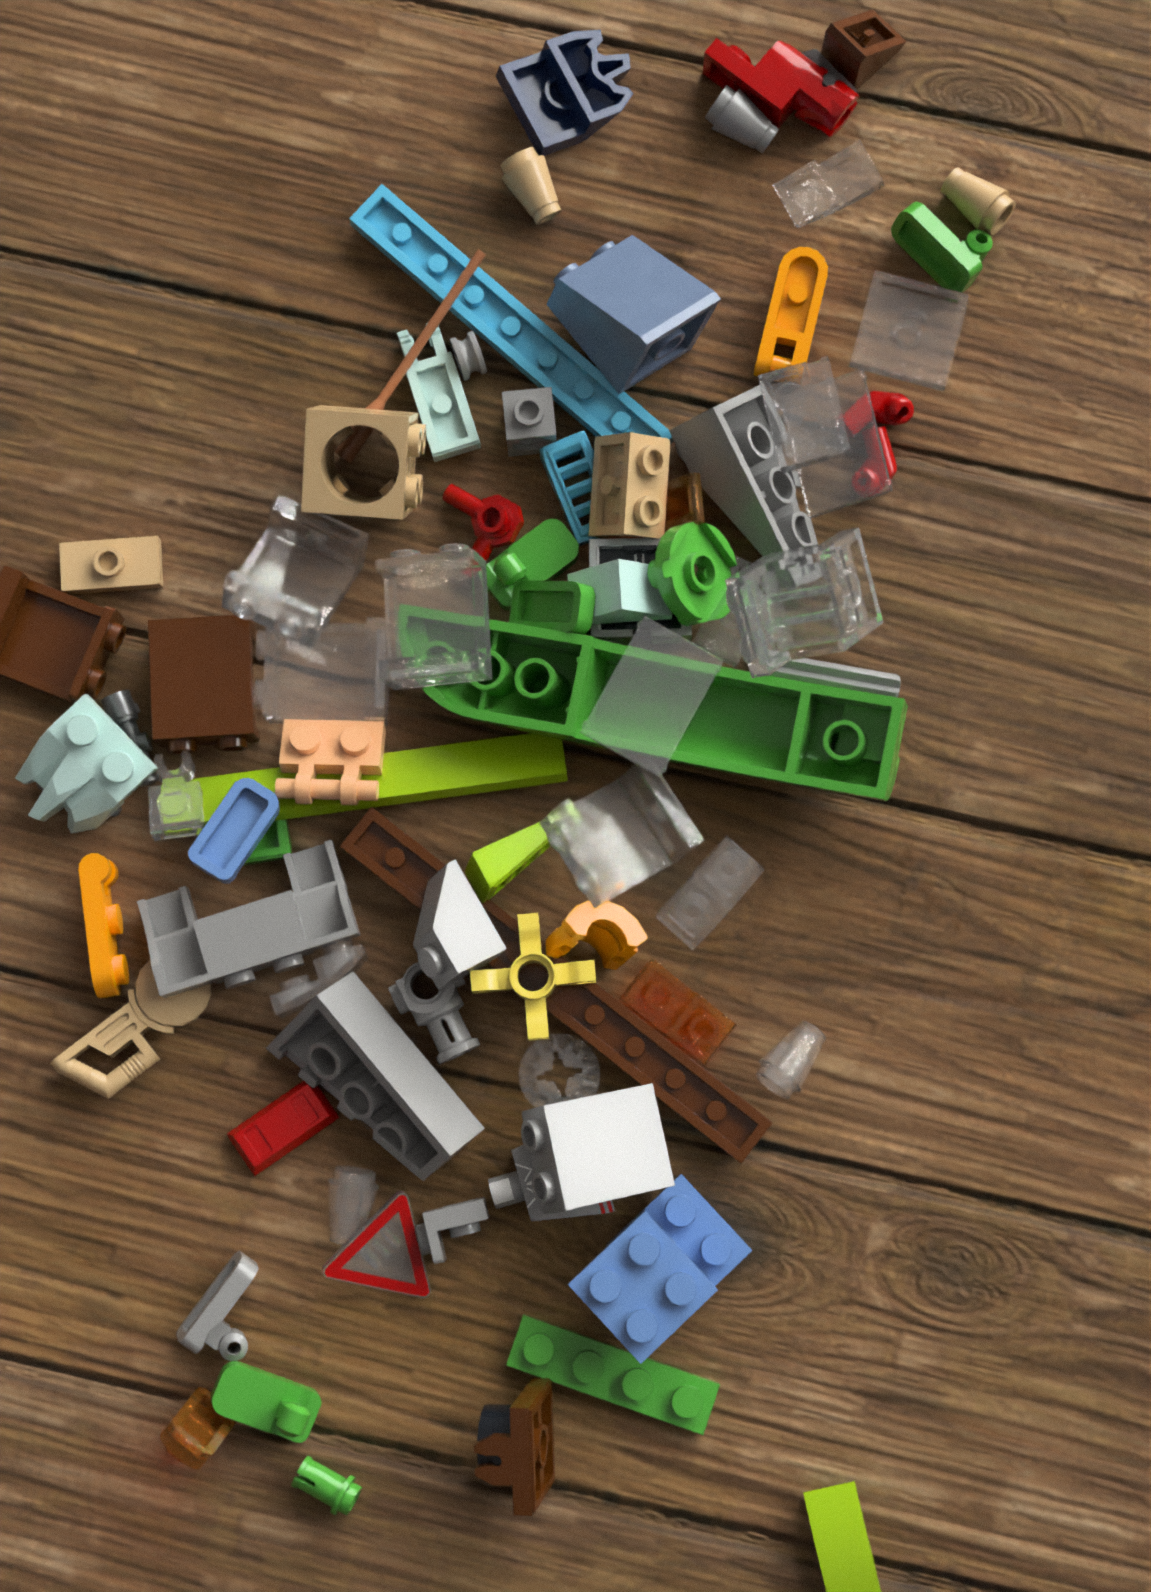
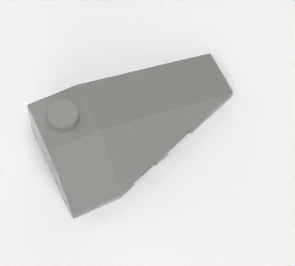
M764 383L669 430L676 444L677 453L685 462L691 476L794 592L805 588L826 575L811 518L806 513L800 511L796 498V489L802 487L798 471H789L782 448L789 444L786 428Z

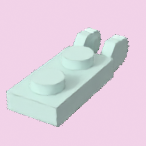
M439 325L428 340L436 356L418 361L416 358L406 373L421 423L426 424V438L434 462L481 448L479 436L451 351L447 352ZM408 330L397 332L404 358L414 344L413 337L409 334Z

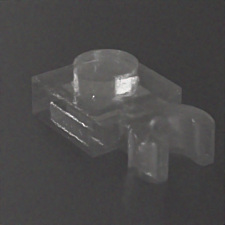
M182 751V764L176 770H167L163 755H156L153 763L158 769L155 772L163 785L148 787L149 828L153 840L158 841L199 835L204 828L203 792L199 781H191L195 775V765L190 753Z

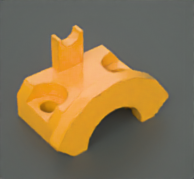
M588 900L575 906L562 921L561 926L546 939V956L553 958L564 956L581 940L597 950L602 958L604 968L617 970L638 952L637 947L648 938L638 920L624 907L607 900Z

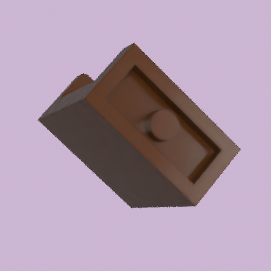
M4 565L0 574V676L71 704H74L84 694H88L92 699L96 700L106 682L107 673L103 669L110 652L116 654L123 643L126 626L122 624L125 619L115 608L110 606L103 608L30 580L23 572Z
M249 614L148 620L152 740L160 747H167L168 754L175 755L196 753L197 745L217 744V750L242 751L248 749L247 742H259L260 732L256 727L252 646V644H256L255 623Z

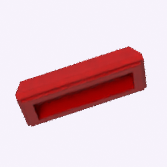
M302 1081L226 1135L255 1177L340 1117L319 1086L312 1088L305 1081Z

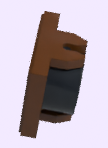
M532 1378L513 1404H486L481 1412L477 1442L474 1445V1453H477L475 1476L480 1478L484 1486H512L513 1515L532 1516L555 1481L553 1399L550 1378Z

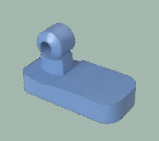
M242 778L236 781L189 848L188 856L192 864L221 883H231L279 814L280 805L275 793L250 778Z

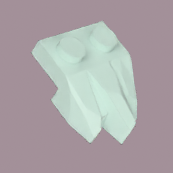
M84 694L38 739L15 779L26 785L36 782L43 788L41 795L28 816L44 822L65 808L68 812L67 826L72 834L97 829L125 803L124 800L152 775L158 767L88 694Z

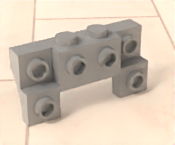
M328 840L324 844L293 854L287 853L283 855L293 892L289 890L201 919L197 918L187 886L148 900L142 899L137 901L147 938L151 968L159 995L167 998L211 983L218 984L224 982L226 989L242 986L256 980L254 975L256 971L272 966L275 973L289 971L304 965L303 956L312 954L315 950L361 936L333 841Z

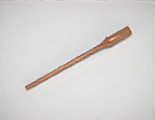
M479 249L476 251L378 398L365 409L384 410L386 402L486 256L484 252ZM363 425L352 426L351 428L355 432L338 446L335 453L349 463H352L375 428Z

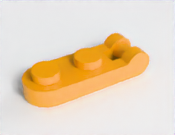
M797 247L783 256L779 265L753 376L765 379L768 378V374L787 378V384L801 387L828 276L826 260L817 250L810 247ZM776 343L795 347L793 358L789 359L773 355Z
M90 853L81 859L78 871L91 978L95 994L98 999L121 995V985L129 984V968L125 954H118L116 935L123 934V918L119 904H112L110 888L118 879V868L114 862L98 853Z

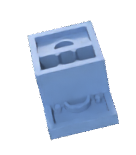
M682 1174L674 1180L675 1186L665 1188L606 1244V1248L568 1283L570 1288L640 1364L718 1291L715 1286L753 1251Z

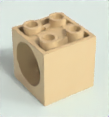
M326 405L307 408L301 512L403 520L412 513L413 508H416L417 504L421 505L423 495V475L415 474L416 457H420V454L424 455L426 446V424H418L419 413ZM363 425L382 432L380 436L390 447L396 449L399 460L398 476L396 482L394 479H391L379 490L382 496L368 497L351 491L344 478L336 472L334 465L335 447L355 432L351 426Z

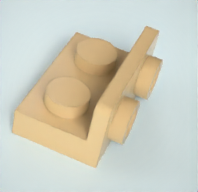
M632 432L595 437L588 536L598 538L635 536L660 539L664 535L670 458V440L668 438Z

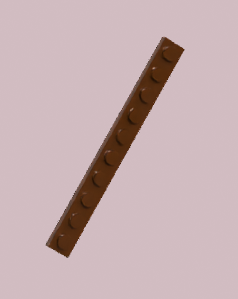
M373 807L367 811L340 845L345 852L420 911L428 880L445 866L444 863ZM487 900L484 903L480 901L507 948L488 965L493 969L511 968L516 958L521 955L518 922L491 900ZM541 940L542 954L546 955V944ZM547 956L553 964L569 963L562 956L559 958ZM528 964L519 973V984L528 991H538L546 985L549 977L548 971L540 964ZM596 983L556 986L552 994L546 998L547 1011L637 1083L640 1085L653 1083L656 1098L740 1164L772 1125L773 1122Z

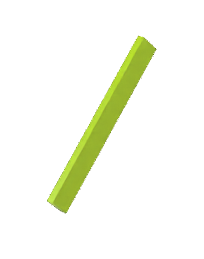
M529 733L384 753L382 775H362L361 780L379 781L378 801L359 800L358 805H341L340 800L314 799L313 804H296L295 799H278L280 811L274 821L566 782L568 778L562 739ZM280 767L162 783L164 828L168 835L202 831L233 784L239 779H253L275 793L277 778L295 779L298 773H282ZM317 774L316 779L341 780L343 774Z

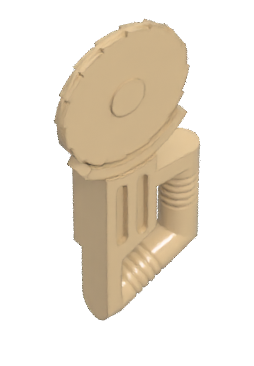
M149 960L140 969L135 982V990H128L129 1002L58 1055L50 1064L58 1074L109 1099L128 1085L131 1080L137 1078L138 1075H141L142 1072H145L146 1069L160 1060L143 1035L150 1029L164 1034H174L175 1026H184L196 1020L207 1008L211 997V984L163 998L159 995ZM133 1042L139 1048L135 1055L129 1057L128 1060L124 1061V1063L107 1075L75 1059L90 1047L112 1058Z

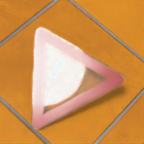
M404 1191L396 1192L322 1266L321 1270L324 1277L419 1298H427L430 1295L431 1288L418 1241L410 1200Z

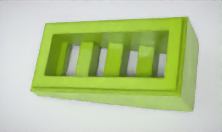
M561 814L553 815L472 853L464 872L482 903L490 900L555 843L566 824Z

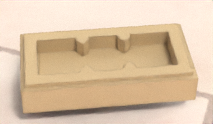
M159 536L59 543L61 591L74 595L164 588L162 548Z

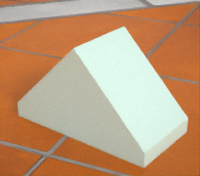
M616 559L567 574L568 581L588 584L593 587L596 599L592 624L672 619V612L662 599L659 589L654 588L648 579L647 571L649 564Z

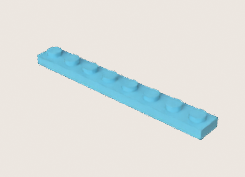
M383 184L349 218L351 226L440 303H442L470 262V259ZM478 266L449 309L450 312L537 387H552L553 400L594 436L632 432L668 438L670 444L674 441L669 429L627 393L622 392L618 394L598 368Z

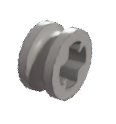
M473 331L468 332L464 340H457L456 337L449 339L457 366L464 381L470 379L472 372L477 371L481 375L487 373L486 364Z

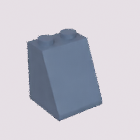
M631 235L616 245L613 241L602 245L591 256L590 260L581 266L572 263L560 271L553 280L555 287L546 305L618 394H621L691 350L721 298L714 290Z

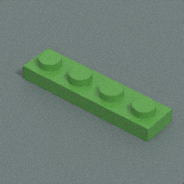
M523 1314L506 1366L540 1378H550V1381L701 1435H704L720 1387L718 1382L647 1358L640 1364L628 1350Z

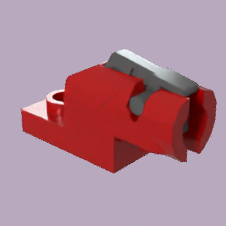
M718 38L704 52L702 73L722 89L728 85L737 92L740 88L777 128H780L795 110L796 113L794 115L797 119L832 137L850 118L858 104L856 100L860 96L857 94V89L817 49L801 53L792 45L778 40L756 66L752 65L749 56L742 49L735 45L728 47Z

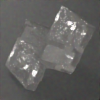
M859 527L842 530L821 544L768 553L725 580L727 586V605L736 619L740 634V653L743 660L748 664L751 678L769 676L790 660L845 652L884 623Z

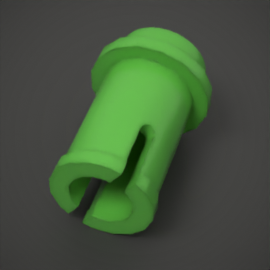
M309 1455L304 1459L297 1471L299 1476H295L291 1484L293 1488H298L332 1507L330 1513L333 1515L341 1512L347 1516L362 1490L360 1485L354 1483L355 1476L350 1475L348 1478H345L313 1460Z

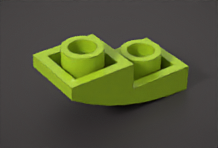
M855 1481L803 1492L826 1592H881Z

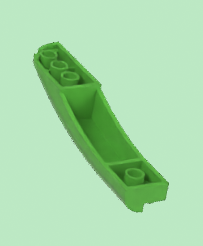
M401 605L399 639L407 667L412 671L423 691L432 700L450 712L464 718L684 765L888 801L892 793L900 762L898 754L908 708L904 698L758 674L596 639L594 636Z

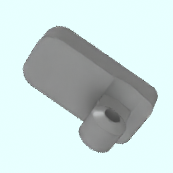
M240 1250L231 1257L177 1330L176 1336L180 1344L194 1354H197L203 1348L204 1343H206L214 1350L219 1349L222 1357L228 1361H238L246 1355L248 1342L244 1333L239 1329L231 1328L223 1319L257 1274L259 1267L254 1260ZM237 1342L236 1346L228 1347L230 1343Z

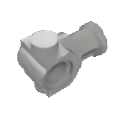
M419 962L407 969L403 978L395 981L396 984L388 987L401 1015L411 1011L417 1026L427 1027L439 1052L436 1060L441 1065L475 1049L481 1044L478 1038H471L459 1012L464 1003L457 988L466 984L463 977L441 988L433 998L427 1000L420 999L414 994L413 990L416 977L424 973ZM444 1021L447 1022L455 1039L454 1042H451L443 1025Z

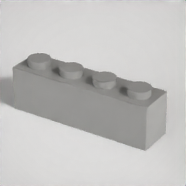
M354 972L349 973L317 994L266 1047L279 1060L287 1056L300 1067L301 1070L298 1076L312 1088L320 1084L339 1100L337 1109L351 1121L354 1118L362 1120L373 1129V1139L422 1181L458 1154L485 1129Z

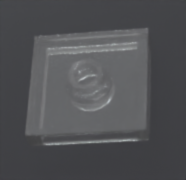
M875 270L849 367L944 391L947 386L970 294Z

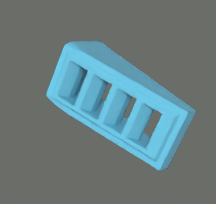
M580 431L548 444L539 450L540 460L579 546L589 543V539H598V537L588 536L589 523L581 526L579 521L580 517L590 514L591 500L575 507L571 501L591 492L594 450L586 432ZM581 454L582 459L558 468L556 463ZM588 471L591 477L569 487H566L564 484V480Z

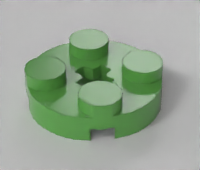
M694 522L672 527L664 533L658 543L655 559L648 565L647 574L651 585L659 589L665 604L682 625L691 626L721 619L731 611L737 599L738 582L731 584L730 567L737 566L735 555L725 536L716 527L707 523L697 525ZM694 564H696L698 567L696 576L694 572Z

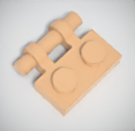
M284 719L279 766L282 773L298 774H296L295 779H276L275 795L277 798L295 799L296 804H313L314 799L340 800L341 805H358L359 800L378 801L379 781L361 780L362 775H382L386 737L384 721ZM317 774H343L341 780L316 779Z

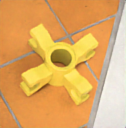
M538 913L517 914L521 955L516 958L511 968L470 971L471 991L473 994L514 990L519 997L525 1000L528 1040L549 1039L546 998L552 994L556 986L596 983L595 961L587 960L553 964L546 955L542 954ZM531 963L544 966L549 974L546 985L538 991H528L519 984L521 969Z

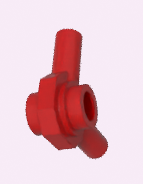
M450 484L444 491L443 501L472 517L474 534L477 536L459 571L477 580L481 568L486 564L493 549L514 543L524 525L522 510L519 505L499 494L480 500L460 487Z

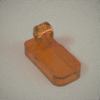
M198 1387L160 1433V1439L165 1446V1450L178 1462L198 1470L215 1453L237 1421L217 1414L212 1406L211 1392L203 1387Z

